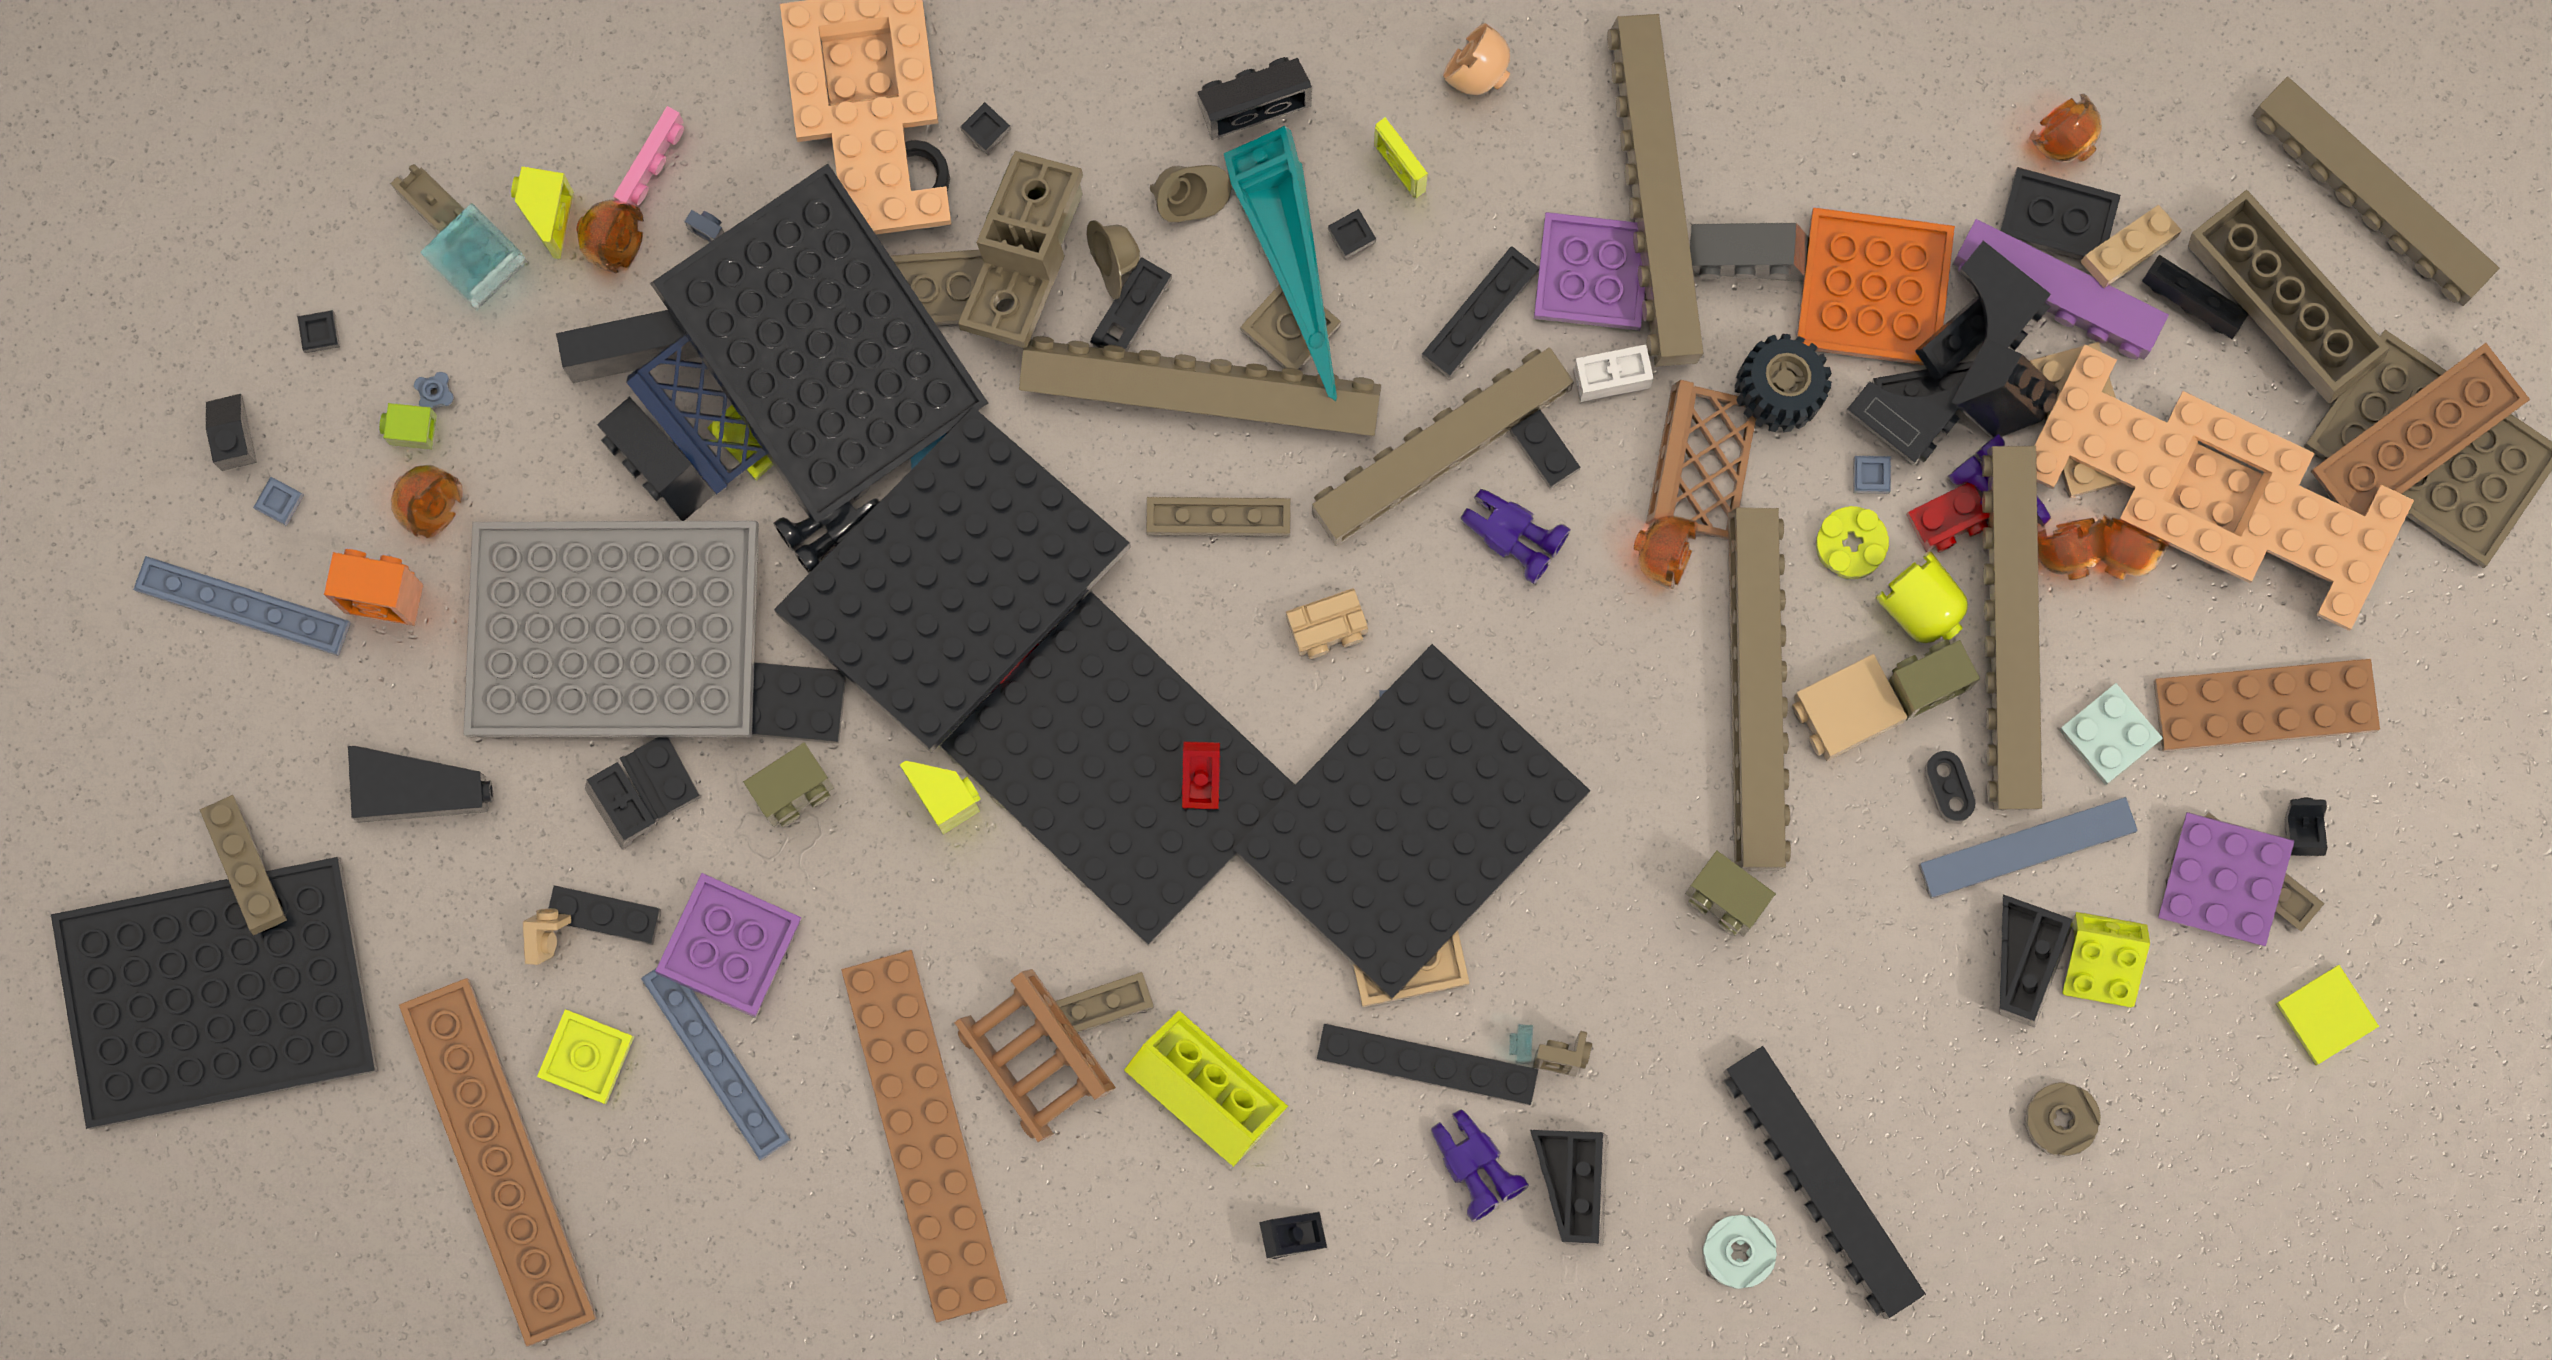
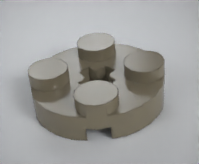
M2059 1082L2044 1087L2034 1095L2026 1108V1128L2032 1141L2049 1155L2071 1156L2084 1151L2093 1143L2100 1125V1110L2093 1096L2085 1089L2069 1083ZM2059 1109L2064 1114L2070 1112L2073 1119L2068 1122L2070 1128L2064 1130L2062 1126L2054 1124L2053 1120L2057 1118L2056 1111Z

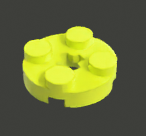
M1857 506L1843 507L1832 512L1824 519L1816 536V551L1819 560L1827 569L1829 568L1832 572L1838 574L1837 576L1844 579H1860L1872 574L1884 561L1889 547L1887 529L1878 518V515L1870 509ZM1848 534H1854L1856 538H1860L1862 544L1857 546L1856 552H1851L1849 546L1844 547L1842 541L1847 540Z

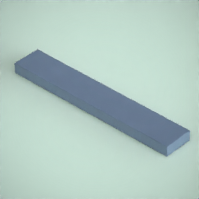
M147 556L144 558L133 589L141 594L336 656L340 655L351 624L348 620Z
M2124 797L1919 864L1930 899L2136 833L2138 830L2127 798Z
M656 968L643 976L641 980L760 1161L790 1142L791 1139L694 991L656 974Z

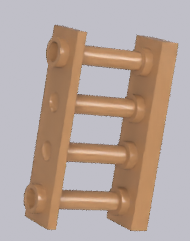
M1030 969L1020 972L1011 979L1015 986L1014 994L980 1020L975 1022L970 1015L960 1018L954 1023L959 1029L958 1036L961 1042L967 1048L974 1050L1022 1119L1020 1124L1024 1132L1030 1138H1035L1037 1142H1040L1054 1135L1047 1124L1085 1095L1092 1096L1096 1100L1105 1097L1116 1087L1034 970ZM1021 1006H1029L1036 1016L1035 1024L996 1052L984 1034ZM1043 1035L1046 1037L1050 1036L1058 1047L1055 1050L1056 1054L1017 1082L1005 1064ZM1064 1065L1071 1066L1079 1077L1077 1078V1084L1038 1112L1026 1094Z

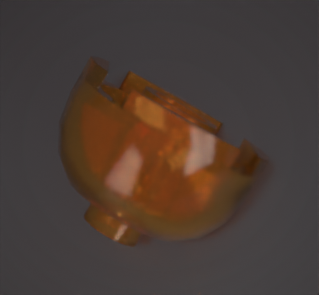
M2080 94L2081 101L2078 103L2071 98L2051 111L2040 121V124L2046 127L2039 134L2033 129L2029 139L2045 157L2061 163L2071 162L2075 159L2082 162L2096 151L2097 148L2094 144L2100 138L2102 120L2099 111L2087 95Z
M610 199L595 203L581 216L576 227L578 245L582 255L588 262L613 273H618L617 269L620 266L627 268L632 263L643 239V232L637 231L638 220L644 222L643 214L639 207L624 201Z
M434 465L415 466L396 480L391 495V510L398 523L414 536L433 537L443 531L455 517L456 513L450 512V510L453 508L456 500L461 503L463 497L462 484L456 476Z
M2105 514L2094 537L2096 555L2107 565L2104 571L2121 580H2124L2126 575L2135 577L2148 575L2156 569L2169 547L2168 544L2160 540L2156 542L2150 539L2147 534L2120 522L2119 519L2114 517L2111 519Z
M1674 515L1664 516L1653 521L1647 531L1640 530L1638 532L1633 549L1639 552L1638 564L1642 573L1650 581L1674 590V584H1679L1692 554V550H1689L1690 542H1688V538L1696 539L1697 522Z
M2087 518L2056 525L2058 529L2048 536L2046 529L2038 532L2039 562L2046 570L2056 575H2068L2069 580H2077L2089 576V569L2099 564L2105 554L2107 543L2102 519L2095 522L2094 518Z

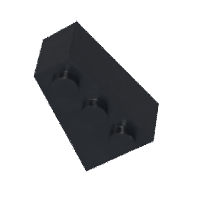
M630 396L597 424L605 434L601 441L614 456L620 452L625 458L621 463L635 479L641 475L646 481L642 486L656 502L661 498L681 521H685L715 495L692 463Z
M2004 894L2000 1015L2036 1027L2073 927V919Z
M1530 1130L1550 1196L1549 1199L1561 1241L1572 1245L1603 1246L1608 1135L1603 1132Z

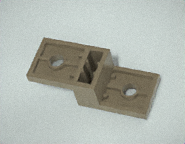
M1019 151L1014 152L976 242L984 263L958 322L960 330L1027 348L1065 257L1058 235L1083 178L1081 168ZM1036 187L1046 190L1045 194L1039 199L1033 200L1027 197L1029 191ZM1011 299L1014 301V305L1010 310L1005 312L996 310V306L1001 300Z

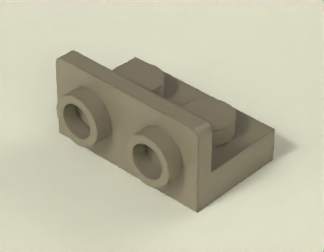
M1579 1032L1573 1051L1568 1050V1044L1559 1041L1547 1040V1045L1539 1044L1532 1068L1576 1077L1580 1068H1586L1590 1058L1592 1043L1586 1042L1587 1032Z

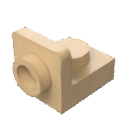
M547 908L537 910L536 915L523 921L525 964L539 965L554 956L557 938L553 930H558L570 924L571 915L558 914L557 909Z

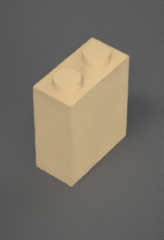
M1874 654L1798 691L1793 697L1796 703L1792 704V708L1801 724L1807 723L1812 733L1809 736L1811 746L1818 756L1823 754L1826 761L1904 723L1908 718Z

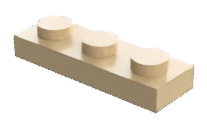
M2157 205L2086 254L2081 260V264L2105 288L2176 239L2182 230Z

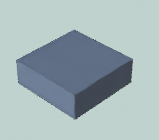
M1854 456L1853 493L1889 494L1891 492V456Z
M270 477L253 508L287 526L304 494Z

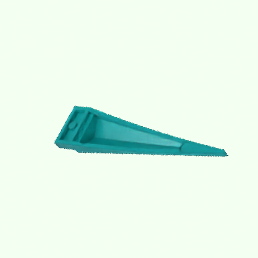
M1283 126L1224 153V158L1231 185L1284 292L1328 397L1336 401L1337 393L1303 164L1299 161L1291 130Z

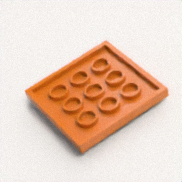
M1813 207L1797 336L1805 338L1804 344L1810 346L1811 343L1815 344L1818 347L1816 350L1818 352L1924 365L1915 350L1944 324L1955 226Z

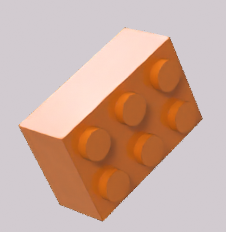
M345 549L344 554L333 552L324 595L345 614L415 626L423 583L415 576L414 572L408 569L407 565L402 564L401 559L381 555L380 561L366 558L367 554L365 552L353 549Z

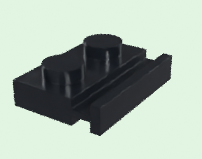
M657 737L635 749L634 752L620 757L624 768L655 822L701 798L669 737Z

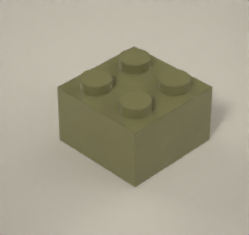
M1946 639L1930 647L1929 652L1924 654V658L1918 660L1916 655H1913L1896 664L1897 667L1892 670L1893 675L1888 681L1908 717L1906 721L1971 690L1979 681L1980 677L1961 640L1950 644L1949 640Z
M805 742L743 781L773 827L779 824L785 827L793 823L800 817V810L809 804L813 808L822 804L831 797L829 791L834 789V786Z
M1717 850L1685 893L1690 897L1688 903L1705 915L1708 911L1720 919L1717 924L1733 936L1739 933L1743 937L1776 895L1775 892Z

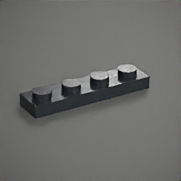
M1511 246L1422 353V358L1450 379L1537 274L1539 267Z

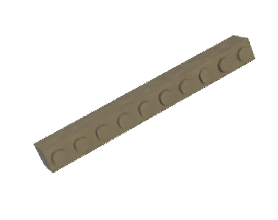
M1659 14L1617 16L1612 28L1608 29L1607 43L1609 50H1614L1615 62L1612 63L1611 68L1612 81L1614 84H1618L1620 96L1616 97V113L1618 118H1623L1624 130H1621L1620 144L1622 151H1627L1628 164H1625L1624 170L1625 181L1627 185H1631L1633 198L1629 199V213L1631 219H1636L1638 227L1637 232H1634L1633 245L1635 253H1640L1642 266L1638 267V283L1640 287H1645L1646 300L1642 302V315L1645 322L1649 321L1650 334L1647 335L1646 340L1649 356H1653L1655 367L1697 364L1704 352Z
M1046 336L1033 337V339H1030L1027 348H1023L1019 390L1375 436L1381 384H1375L1369 378L1356 377L1352 381L1339 379L1334 374L1337 399L1334 401L1328 397L1319 374L1317 376L1305 375L1301 370L1294 368L1274 371L1267 370V367L1254 363L1247 364L1246 367L1235 366L1230 361L1224 359H1213L1210 362L1196 361L1194 356L1185 354L1176 355L1175 358L1165 357L1154 350H1141L1139 353L1126 352L1123 347L1116 345H1107L1103 349L1089 347L1090 345L1083 341H1070L1068 344L1056 343L1054 339Z
M1992 446L1987 449L1988 455L1982 456L1981 463L1982 476L1988 477V491H1983L1982 509L1983 513H1989V527L1983 528V548L1989 549V563L1984 564L1983 580L1984 585H1990V600L1984 601L1985 621H1990V636H1985L1984 648L1985 657H1991V672H1986L1985 690L1986 694H1991L1992 708L1986 709L1987 730H1992V744L1987 745L1986 760L1987 766H1993V781L1987 782L1988 802H1993V810L2042 809L2036 446Z
M1736 507L1728 513L1735 864L1745 871H1779L1786 868V862H1789L1791 858L1790 841L1785 839V826H1788L1790 823V807L1788 804H1785L1784 790L1789 788L1790 777L1789 770L1784 768V754L1788 752L1789 738L1787 732H1783V718L1787 717L1788 701L1787 697L1782 696V682H1786L1787 664L1786 661H1782L1781 647H1784L1786 644V627L1781 625V611L1785 609L1786 595L1784 589H1780V575L1784 574L1785 558L1783 554L1779 553V540H1782L1784 536V521L1782 518H1779V508Z

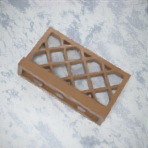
M1679 380L1672 385L1646 524L1658 527L1665 525L1728 540V521L1726 530L1713 527L1705 514L1720 505L1728 516L1729 512L1736 507H1740L1756 418L1753 416L1749 419L1746 418V423L1736 429L1725 410L1733 405L1739 406L1736 400L1738 396L1694 386L1693 382ZM1696 396L1709 399L1716 410L1715 413L1703 421L1694 409ZM1718 401L1729 404L1722 408ZM1719 415L1730 433L1716 442L1705 426V423ZM1693 419L1696 425L1690 428L1691 420ZM1699 428L1710 446L1695 455L1687 442L1689 434ZM1744 429L1743 438L1739 434V431ZM1733 436L1741 451L1739 458L1729 463L1718 445ZM1713 449L1724 467L1709 476L1698 458ZM1685 452H1686V454L1688 455V457H1689L1690 459L1684 463ZM1693 463L1703 481L1689 490L1682 480L1681 474L1684 467ZM1736 463H1738L1737 472L1732 467ZM1727 471L1734 481L1733 492L1723 498L1712 479ZM1707 484L1718 502L1703 511L1692 495V492ZM1680 488L1683 494L1677 497ZM1685 497L1697 513L1689 521L1673 518L1676 503ZM1732 497L1731 505L1729 507L1726 500ZM1700 518L1704 525L1694 523V521Z

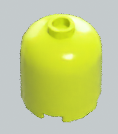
M1929 551L1923 556L1926 562L1922 566L1917 565L1915 562L1912 563L1888 584L1892 591L1887 596L1881 591L1875 597L1898 624L1914 640L1921 643H1932L1941 637L1944 640L1952 639L1963 629L1959 622L1966 615L1968 608L1964 592L1934 554Z

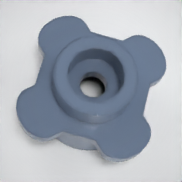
M437 372L433 377H419L415 380L414 388L419 391L420 395L419 406L440 408L452 404L454 396L447 385L449 377L446 373ZM433 388L437 389V393L434 395L431 394Z

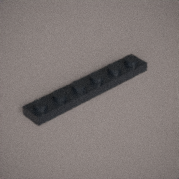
M1324 1024L1317 1061L1528 1106L1532 1104L1539 1070Z

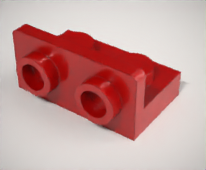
M1970 483L1963 484L1906 514L1926 552L1936 548L1938 553L1957 544L1956 537L1966 532L1972 537L1983 532L1984 527H1989L1987 524L1989 513H1983L1980 503L1982 499L1975 486Z

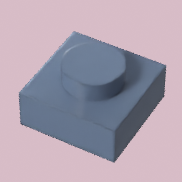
M691 210L684 221L689 231L709 243L724 233L720 226L722 222L706 211H703L700 215Z

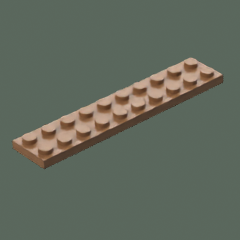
M908 950L841 969L936 1323L1008 1303L913 951Z
M468 978L462 979L399 1004L526 1347L597 1320L470 980Z

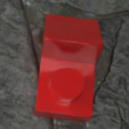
M1184 741L1182 808H1219L1220 743Z

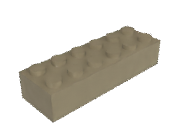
M2245 190L2192 232L2188 244L2191 251L2328 404L2385 360L2390 347L2248 190Z

